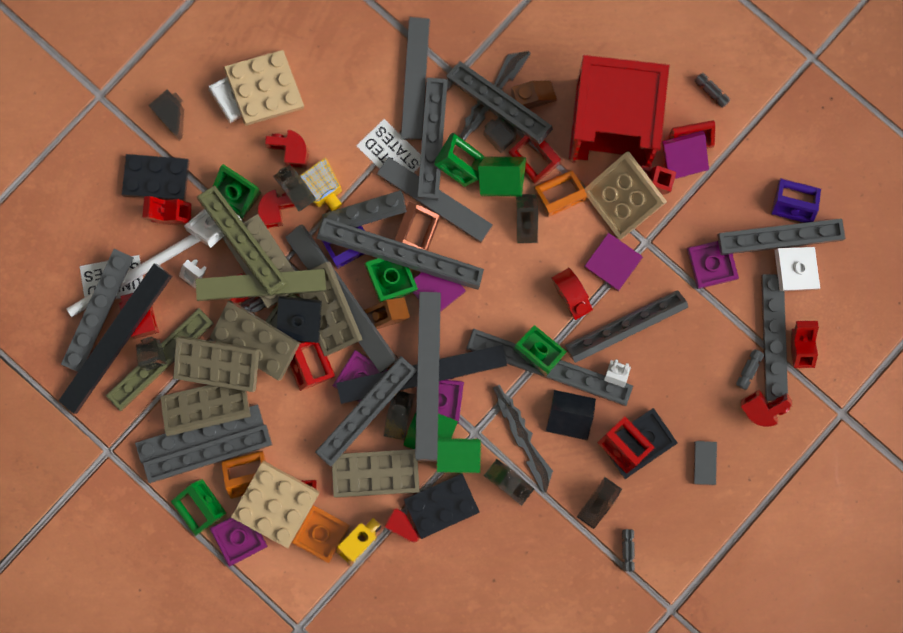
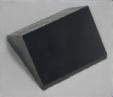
M554 390L546 432L588 440L594 418L596 399Z

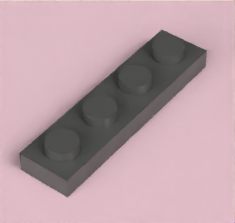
M400 190L322 214V218L358 227L407 212L404 195Z

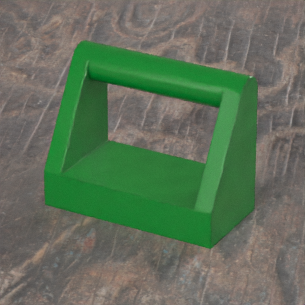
M451 133L436 157L434 165L466 187L479 180L478 165L484 159V155L455 133ZM455 145L475 159L471 166L453 154Z
M203 479L190 484L171 501L194 536L199 535L227 514ZM187 495L191 496L207 519L200 527L180 501Z

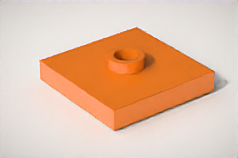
M312 505L291 543L330 563L350 525Z

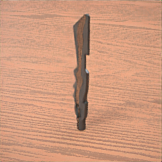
M530 52L508 54L494 85L502 90L509 79L513 81L529 58ZM477 101V104L471 108V115L465 119V127L459 137L466 141L470 133L474 132L486 118L484 115L490 109Z
M499 384L492 389L497 396V402L504 418L507 417L514 439L519 447L524 448L530 459L526 463L541 491L545 493L547 492L553 470L530 442L533 433L525 427V419L521 418L520 410L514 406L513 399L506 396Z

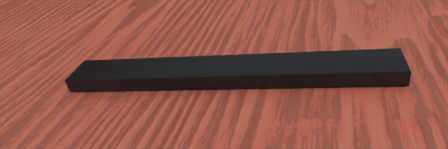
M154 263L59 399V402L73 414L79 412L173 277L158 264Z
M503 345L439 359V382L506 367L507 362ZM418 364L412 365L417 370ZM417 371L399 391L417 387ZM386 372L336 383L341 404L362 400Z

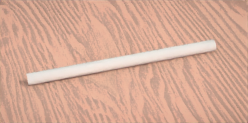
M191 234L127 272L121 288L146 274L154 263L161 265L200 242V240ZM93 293L67 308L71 317L87 308Z

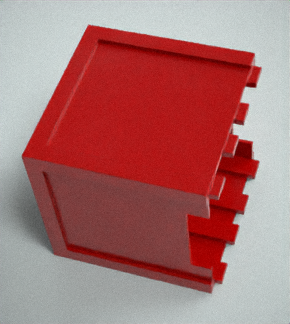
M583 55L577 78L568 159H571L572 163H575L576 160L588 161L589 151L620 155L629 151L638 164L651 168L657 151L661 150L670 65Z

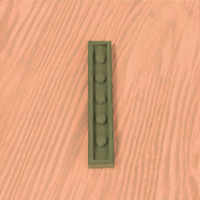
M215 185L197 196V200L269 296L288 285L285 278Z
M325 270L280 272L288 285L273 295L326 291ZM253 274L195 279L197 301L269 296Z
M198 308L106 395L107 398L120 411L125 409L175 361L176 337L183 336L199 339L214 323Z

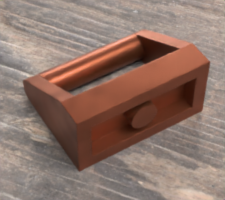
M409 202L395 241L428 251L441 216L422 206ZM416 213L431 218L421 247L406 241Z

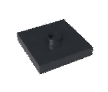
M279 296L277 329L296 341L319 343L322 301Z

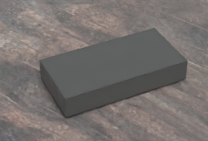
M695 441L694 484L716 485L717 442Z

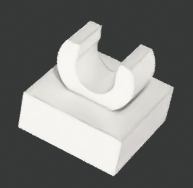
M196 259L192 262L187 260L182 265L179 277L194 288H196L195 279L202 278L206 271L205 266L202 269L196 266L198 262Z
M611 360L604 381L625 387L631 367L627 363L624 365L618 363V360Z

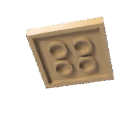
M283 50L224 66L226 77L245 126L304 108L302 98Z
M629 151L624 153L584 188L588 199L619 240L626 237L667 202Z
M262 461L231 518L288 548L320 491Z

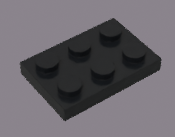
M126 154L122 196L137 198L152 196L162 200L179 199L185 201L189 159Z
M654 408L633 421L632 424L655 448L627 474L609 456L624 479H627L678 444ZM625 428L616 433L637 457L645 451Z
M463 473L404 499L421 539L480 513Z

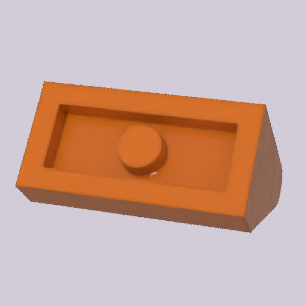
M573 170L534 187L548 217L586 201L587 194ZM568 180H572L577 192L549 204L543 192Z
M264 451L222 461L225 488L230 499L243 496L256 473L231 479L228 468L259 460L261 463L262 461L266 462Z

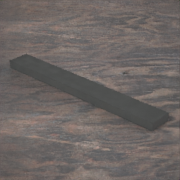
M324 217L322 219L317 239L476 290L480 287L484 271L482 268Z
M299 225L285 237L308 270L329 262L304 225ZM334 269L363 339L359 341V344L378 371L382 373L398 359Z
M440 292L419 293L415 461H437Z
M473 329L466 348L467 350L477 351L503 345L507 364L545 377L513 350L516 345L515 343ZM560 360L545 377L623 406H627L633 385L627 383L625 387H621L604 381L605 375Z

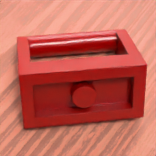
M715 121L674 127L669 133V139L703 131L705 133L707 149L713 148L715 146Z
M525 135L509 150V154L512 157H522L518 152L519 149L529 141L535 146L549 163L537 175L526 161L525 173L536 184L559 166L561 159L545 139L539 145Z
M313 342L300 343L289 364L299 390L308 389L334 378L335 374L327 356H324L320 344ZM311 346L315 347L326 374L313 379L302 350Z
M625 416L597 442L626 474L655 448ZM621 425L645 449L639 457L614 433Z
M395 508L385 528L413 543L418 542L419 536L405 513Z

